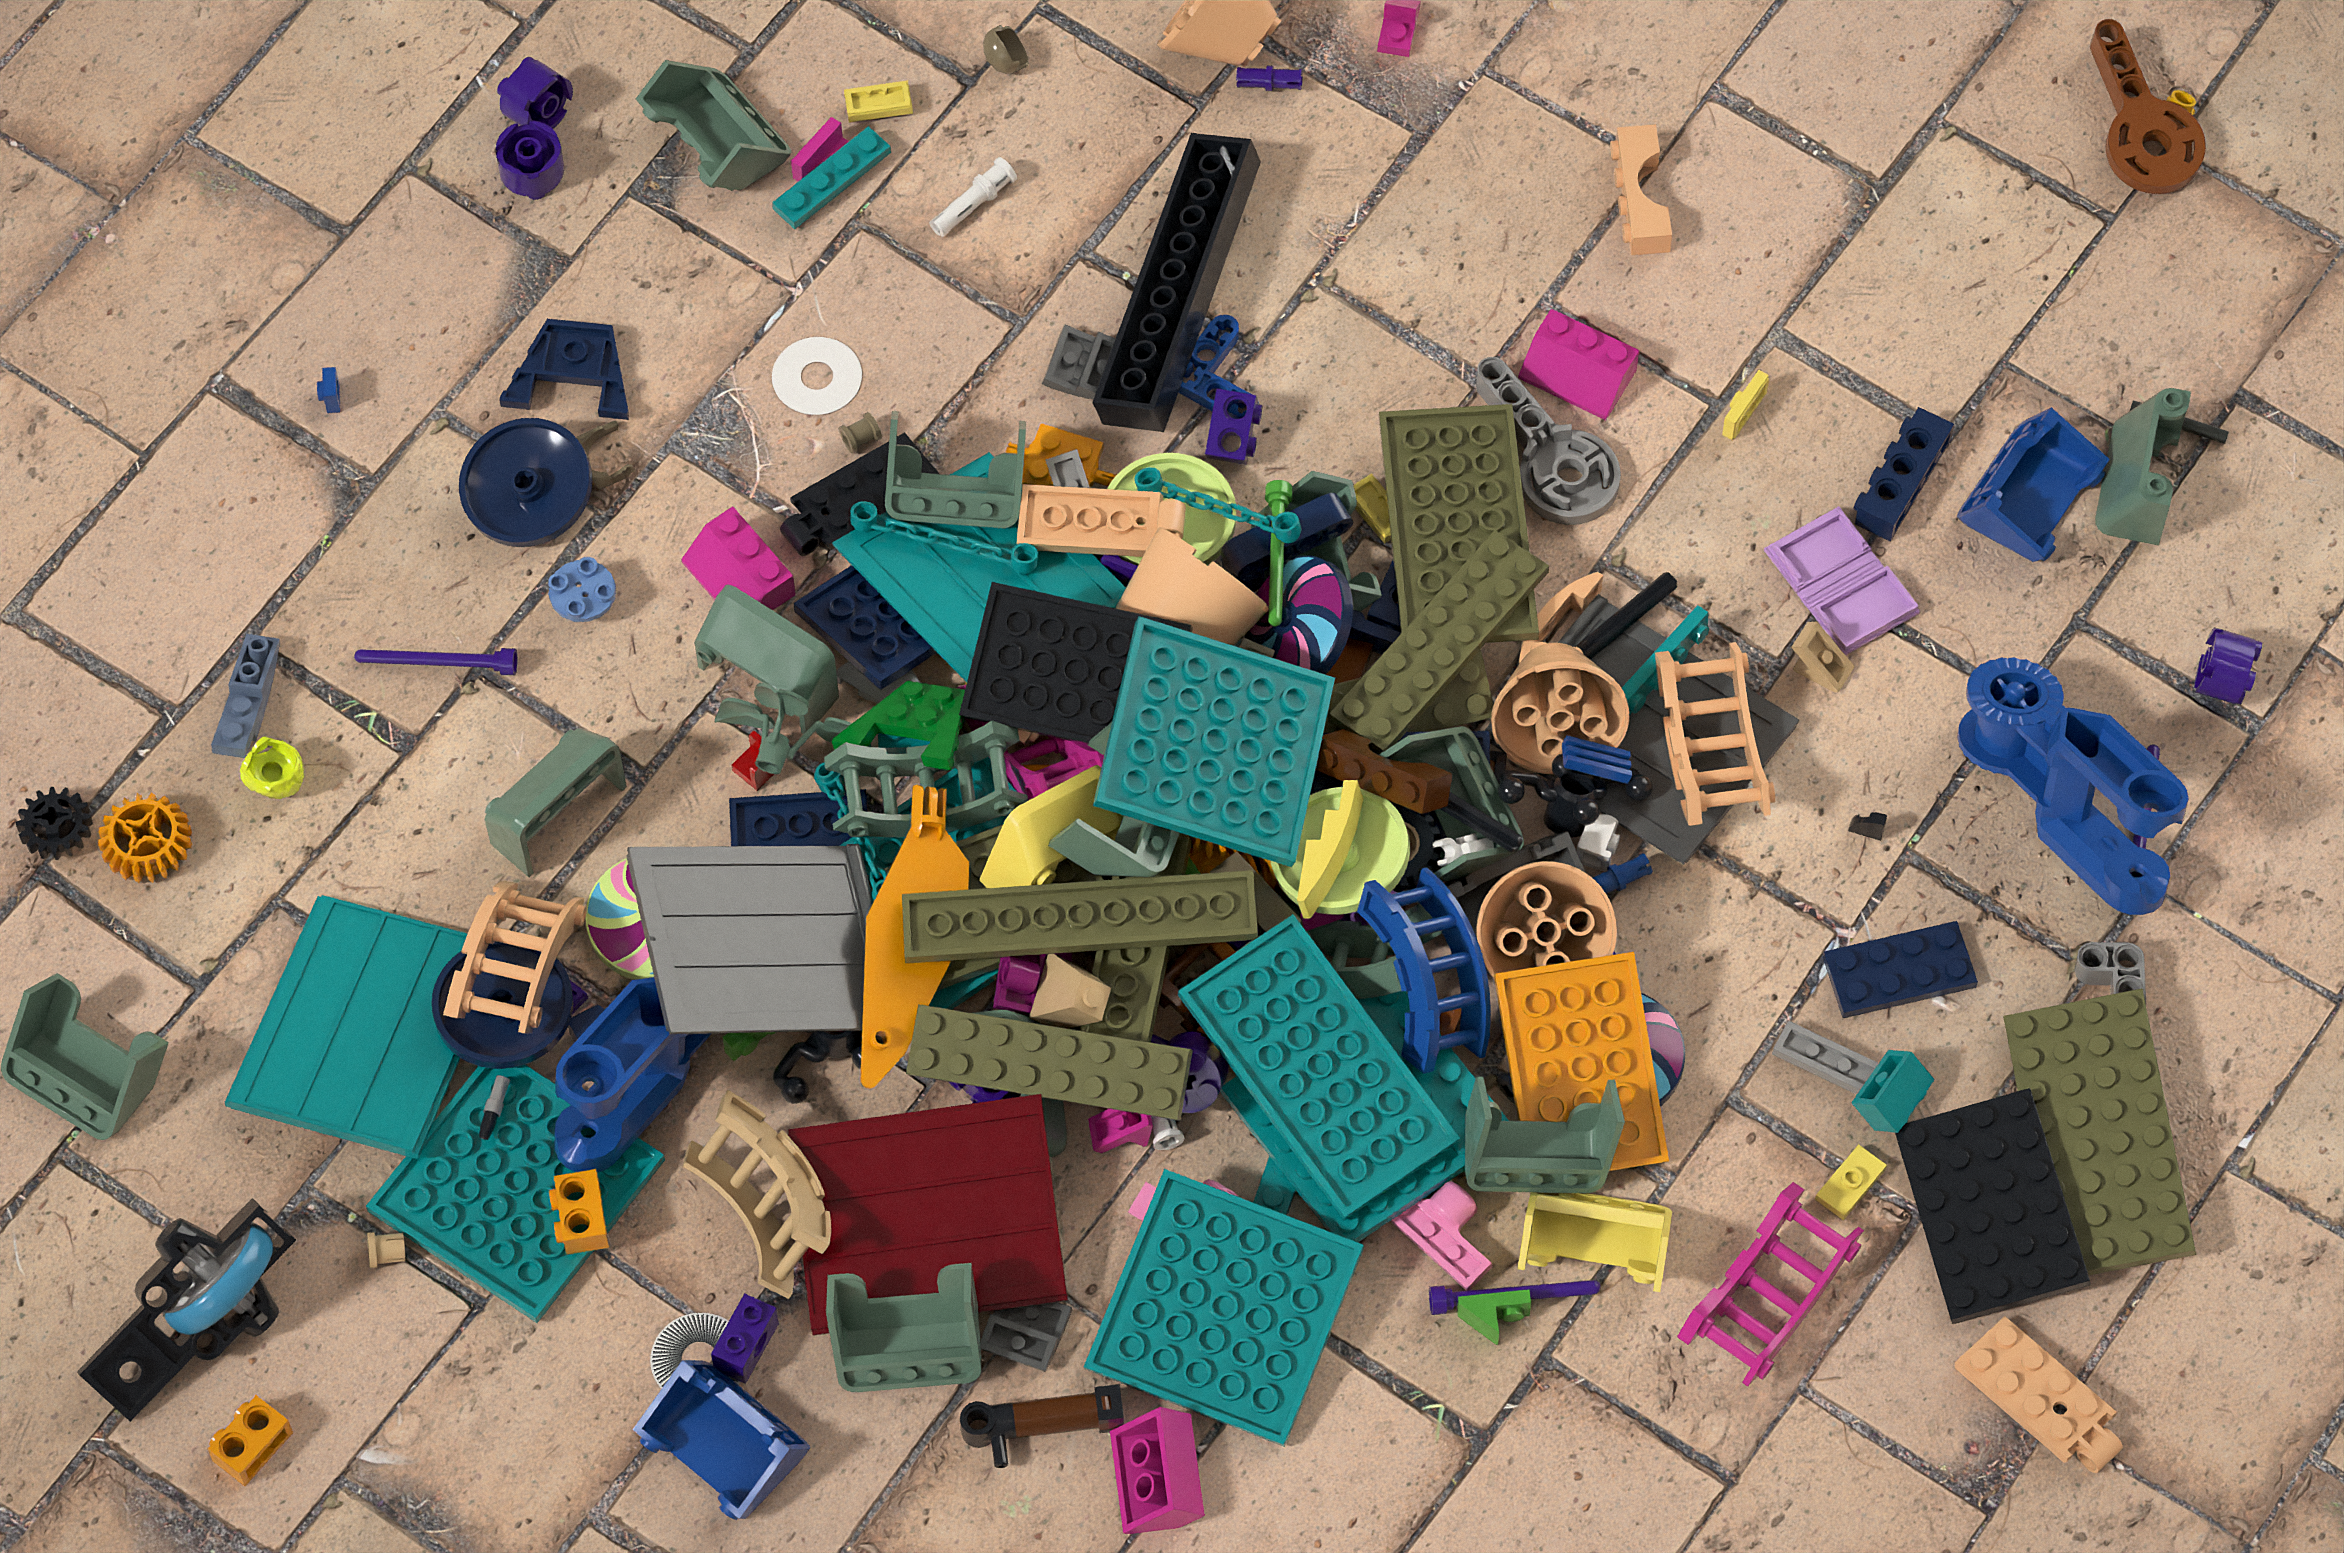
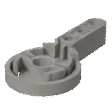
M1487 357L1481 360L1477 367L1476 389L1479 395L1488 405L1512 404L1516 439L1525 449L1522 455L1520 474L1523 498L1529 507L1541 517L1551 522L1565 525L1587 523L1603 515L1616 500L1620 485V466L1613 450L1603 440L1593 434L1572 430V424H1555L1503 360L1497 357ZM1493 376L1498 379L1489 380L1486 377ZM1506 400H1514L1517 403H1507ZM1532 423V424H1535V425H1537V426H1536V427H1528V426H1526L1525 424ZM1565 468H1573L1578 470L1583 476L1575 482H1567L1559 477L1558 472ZM1598 471H1600V472H1601V475H1602L1603 487H1605V488H1607V489H1602V488H1601L1602 482H1601V477H1600V474H1599ZM1530 472H1531V476H1532L1533 486H1534V488H1535L1536 491L1533 490V487H1532V484H1531Z

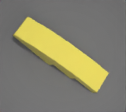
M1357 780L1343 781L1339 810H1325L1321 840L1306 841L1297 897L1303 918L1310 919L1330 891L1346 860L1357 830L1364 799Z

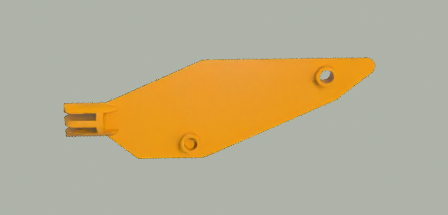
M913 785L911 827L866 916L860 1080L861 1084L868 1089L874 1088L906 1053L913 1037L918 1004L929 1006L951 962L905 963L902 894L968 890L969 861L945 830L947 789L940 788L937 792L935 787L927 786L924 789L922 785ZM875 1035L883 1039V1044H879L876 1041Z

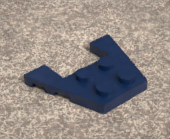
M547 318L528 349L526 359L521 367H517L512 376V382L506 391L503 390L499 399L501 407L530 410L537 380L602 387L598 406L599 417L629 420V411L613 326Z

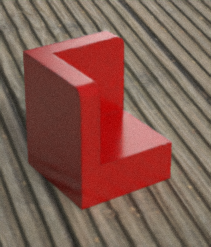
M753 730L748 735L750 747L731 766L735 774L758 791L774 774L767 773L755 765L762 736Z

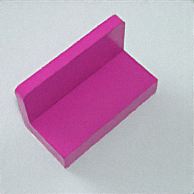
M830 117L791 160L793 179L799 182L849 142L843 138L841 122Z

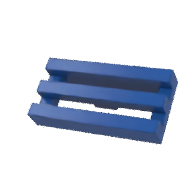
M1568 735L1563 740L1564 768L1628 784L1632 777V771L1629 770L1631 767V761H1629L1630 751Z

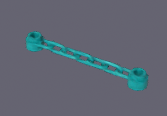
M1144 468L1134 478L1138 491L1161 492L1163 486L1168 487V493L1161 492L1163 498H1173L1200 510H1210L1223 515L1225 518L1258 526L1262 530L1274 533L1276 538L1284 543L1296 541L1302 530L1299 518L1293 512H1283L1276 517L1264 516L1251 511L1249 508L1233 503L1227 504L1214 499L1212 496L1200 492H1190L1177 487L1175 484L1163 481L1160 471L1156 468ZM1178 492H1179V493L1185 494L1186 497H1182V496H1179V495H1177V494H1178ZM1196 497L1205 499V505L1195 503ZM1216 504L1222 506L1223 508L1219 509L1213 506ZM1232 508L1242 511L1241 517L1232 515ZM1251 516L1259 518L1260 520L1256 521L1250 518ZM1269 520L1272 521V526H1273V528H1272V527H1269V525H1270Z
M867 501L854 504L850 510L851 524L859 532H869L872 529L891 532L913 540L952 548L955 551L972 555L976 554L1009 564L1020 574L1031 573L1038 564V551L1036 547L1028 543H1020L1009 549L982 543L963 536H954L932 528L912 525L878 515L876 506ZM877 519L885 521V527L876 525ZM897 525L907 528V530L902 531L895 528ZM917 530L929 533L928 538L918 536ZM943 537L950 540L948 543L938 540V538ZM960 541L970 543L971 549L960 547ZM985 548L993 551L992 554L981 551V549ZM1003 552L1011 554V560L1002 558Z
M825 762L821 763L815 770L814 779L819 789L826 793L830 800L838 801L841 808L838 810L837 815L838 819L843 817V813L844 815L849 813L848 805H845L842 799L845 795V788L843 786L844 776L838 772L826 770ZM866 836L855 837L856 839L853 844H859L861 848H864V842H866L871 852V855L867 851L864 852L865 858L863 857L864 863L869 864L872 870L869 873L868 879L873 888L872 898L875 900L887 873L882 868H876L873 862L876 857V850L871 840ZM879 873H881L884 879L876 883L873 877L875 876L879 880L881 878Z

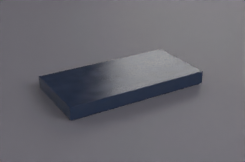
M860 789L862 809L868 812L866 789ZM845 790V795L842 799L845 805H848L847 794ZM824 792L729 798L731 846H840L852 837L848 833L833 830V823L839 820L837 813L841 807L838 801L830 800Z

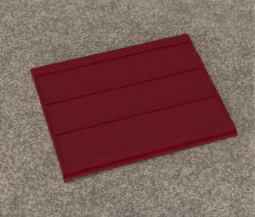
M1041 1094L788 1129V1136L809 1161L825 1193L822 1202L825 1211H830L831 1237L827 1249L821 1254L809 1247L802 1256L813 1336L830 1334L826 1316L828 1275L849 1273L861 1277L866 1284L868 1299L939 1293L937 1277L942 1268L953 1264L971 1263L978 1302V1313L1068 1301Z

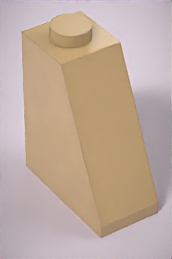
M1054 953L1048 954L1029 1018L1043 1025L1065 1029L1102 1021L1111 988L1083 967Z

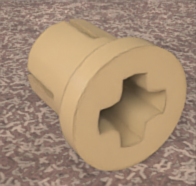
M374 1232L367 1233L370 1268H377V1264L405 1261L403 1233L375 1235Z

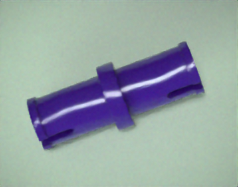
M1267 65L1266 69L1237 67L1236 81L1238 82L1236 86L1237 88H1265V91H1273V88L1302 90L1303 76L1301 75L1303 70L1274 69L1272 65Z

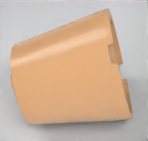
M1159 527L1115 609L1192 625V633L1234 646L1267 613L1269 607L1260 597L1212 561L1207 566L1193 556L1197 551L1194 547L1170 531Z

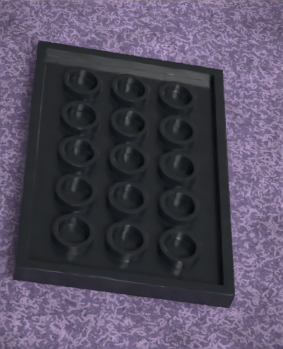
M992 582L959 715L964 718L987 723L995 721L1018 730L1088 745L1095 735L1113 721L1132 634L1138 617H1144L1191 633L1193 627L1189 624Z
M2030 1088L1905 1123L1899 1132L1895 1133L1952 1325L2091 1285Z

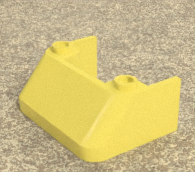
M1095 765L1016 807L1004 821L979 881L986 888L1051 884L1056 877L1055 870L1058 863L1067 859V857L1049 847V842L1077 818L1110 839L1115 840L1124 815L1093 806L1101 767Z
M1530 1192L1518 1269L1525 1270L1526 1261L1533 1266L1545 1267L1548 1266V1262L1555 1261L1557 1256L1627 1267V1272L1633 1276L1634 1281L1643 1284L1654 1283L1653 1291L1660 1292L1672 1210L1658 1204L1590 1193Z

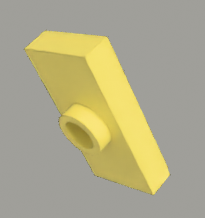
M908 80L844 89L849 123L913 114Z
M1758 370L1743 392L1739 390L1730 403L1731 410L1724 419L1723 436L1733 440L1739 434L1767 394L1768 374Z
M1370 474L1353 485L1357 500L1355 509L1385 544L1391 540L1386 490L1373 474Z
M1858 1144L1816 1194L1815 1200L1844 1220L1884 1173L1887 1165Z

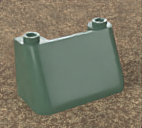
M2176 388L2164 389L2115 421L2107 457L2110 460L2104 469L2105 475L2102 479L2095 516V524L2103 534L2159 546L2171 504L2173 486L2165 476L2149 472L2151 457H2158L2161 448L2166 444L2171 443V445L2178 446L2185 414L2189 407L2191 391Z

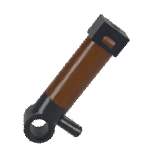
M1120 1384L1094 1387L1095 1392L1002 1404L989 1405L984 1402L975 1401L966 1405L960 1413L961 1435L963 1440L974 1448L986 1447L992 1443L994 1466L996 1468H1005L1009 1464L1006 1447L1007 1439L1098 1428L1100 1434L1108 1433L1124 1425ZM975 1420H983L987 1423L983 1429L979 1430L969 1426Z

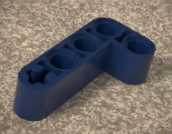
M1337 493L1325 494L1289 511L1298 516L1302 530L1296 541L1284 543V562L1341 536L1353 526L1354 521ZM1256 526L1228 540L1221 549L1222 568L1252 592L1260 588L1264 582V571L1270 569L1271 532Z

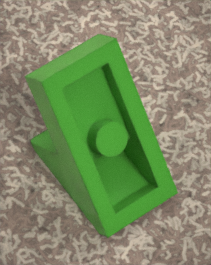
M1530 1290L1460 1296L1457 1303L1458 1317L1496 1345H1498L1499 1341L1497 1319H1503L1506 1322L1520 1321L1524 1317L1530 1316L1531 1310Z

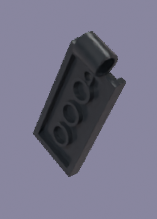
M905 432L897 436L896 444L912 446L920 453L922 458L921 473L939 474ZM889 441L790 497V502L801 514H794L782 523L780 532L799 555L806 556L812 553L819 546L821 539L828 548L834 549L835 547L832 545V542L855 530L850 521V510L858 502L867 501L874 504L878 515L886 512L885 494Z

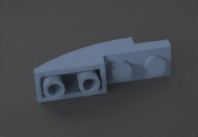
M246 634L228 684L229 696L211 743L212 753L246 758L251 742L257 740L273 683L280 639Z

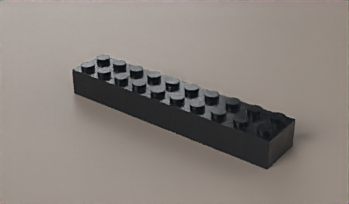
M1197 133L1190 134L1092 402L1103 425L1158 432L1165 431L1261 163L1251 139Z

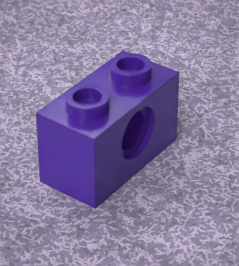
M744 1293L711 1352L713 1366L727 1376L746 1384L779 1325L776 1307Z

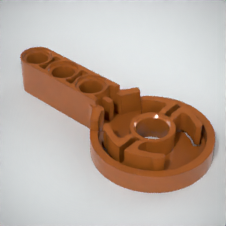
M2113 19L2100 21L2092 36L2090 51L2118 114L2113 120L2106 138L2105 149L2108 163L2121 181L2138 191L2151 194H2165L2179 190L2187 185L2200 169L2206 149L2203 130L2194 116L2186 109L2173 102L2161 100L2152 95L2122 25ZM2101 37L2110 38L2113 42H2106ZM2115 64L2120 65V66H2122L2124 69H2123V70L2117 69V68H2115L2113 65H2115ZM2124 92H2131L2136 97H2129ZM2124 125L2127 126V127H2129L2128 132H2127V137H2126V142H2127L2126 145H2125V134H2126L2127 128H2126V127H2122V126H2124ZM2148 141H2157L2165 147L2166 154L2161 156L2151 155L2144 149L2143 144ZM2192 142L2194 143V152H2193V156H2192V157H2193V160H2192V158H2191V155H2192Z

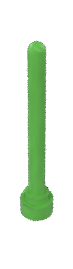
M1273 480L1265 486V500L1269 507L1272 508L1271 516L1276 517L1278 514L1285 512V508L1292 501V485L1287 481ZM1271 533L1268 621L1272 626H1279L1282 622L1284 542L1277 539L1274 533Z

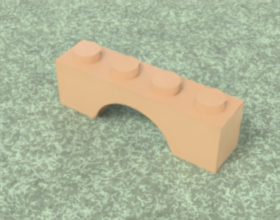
M1656 124L1617 127L1616 140L1610 142L1612 160L1618 161V168L1614 169L1615 186L1622 189V196H1618L1619 214L1626 217V223L1622 224L1623 242L1629 243L1631 255L1670 252L1672 241L1669 209L1666 206L1649 200L1639 187L1640 181L1645 176L1658 170L1660 149Z

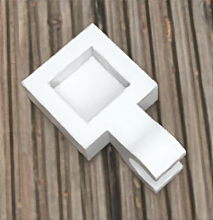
M1476 833L1456 838V842L1452 838H1444L1432 844L1433 848L1442 847L1445 852L1444 859L1437 861L1438 866H1446L1467 853L1494 848L1493 841L1488 838L1478 840Z

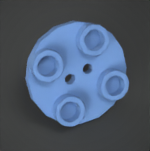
M583 557L580 560L564 564L548 580V595L553 609L561 617L573 622H589L600 618L610 610L615 600L616 584L612 574L591 557Z

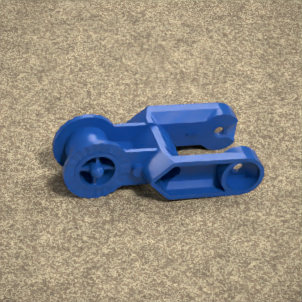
M2001 657L1980 664L1972 671L1966 688L1967 700L1972 709L1964 715L1958 729L1957 739L1964 756L1984 770H1989L1994 774L2001 773L2009 776L2036 802L2035 815L2038 838L2108 905L2117 911L2129 915H2144L2156 911L2162 906L2166 897L2170 880L2169 866L2155 852L2137 847L2092 804L2095 788H2097L2117 807L2118 819L2126 829L2145 838H2154L2157 833L2173 823H2183L2189 800L2187 789L2183 783L2111 715L2066 708L2063 705L2064 693L2062 685L2056 676L2052 675L2048 669L2043 668L2038 663H2032L2027 659L2015 657ZM2145 808H2153L2157 810V812H2152L2146 810ZM2135 871L2143 876L2140 878L2133 877L2130 872Z
M654 977L632 980L563 1054L557 1064L555 1093L557 1098L560 1097L565 1100L570 1106L564 1109L556 1120L554 1149L558 1160L566 1168L574 1172L596 1169L598 1173L612 1166L682 1089L690 1068V1057L712 1034H669V1031H666ZM585 1082H594L588 1091L582 1088ZM585 1128H591L596 1134L591 1138H586L581 1134V1131Z

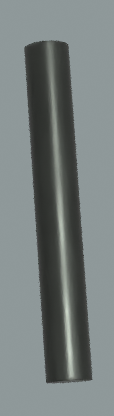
M2133 400L2130 411L2140 405L2141 402ZM2186 417L2181 429L2223 444L2226 443L2229 431Z

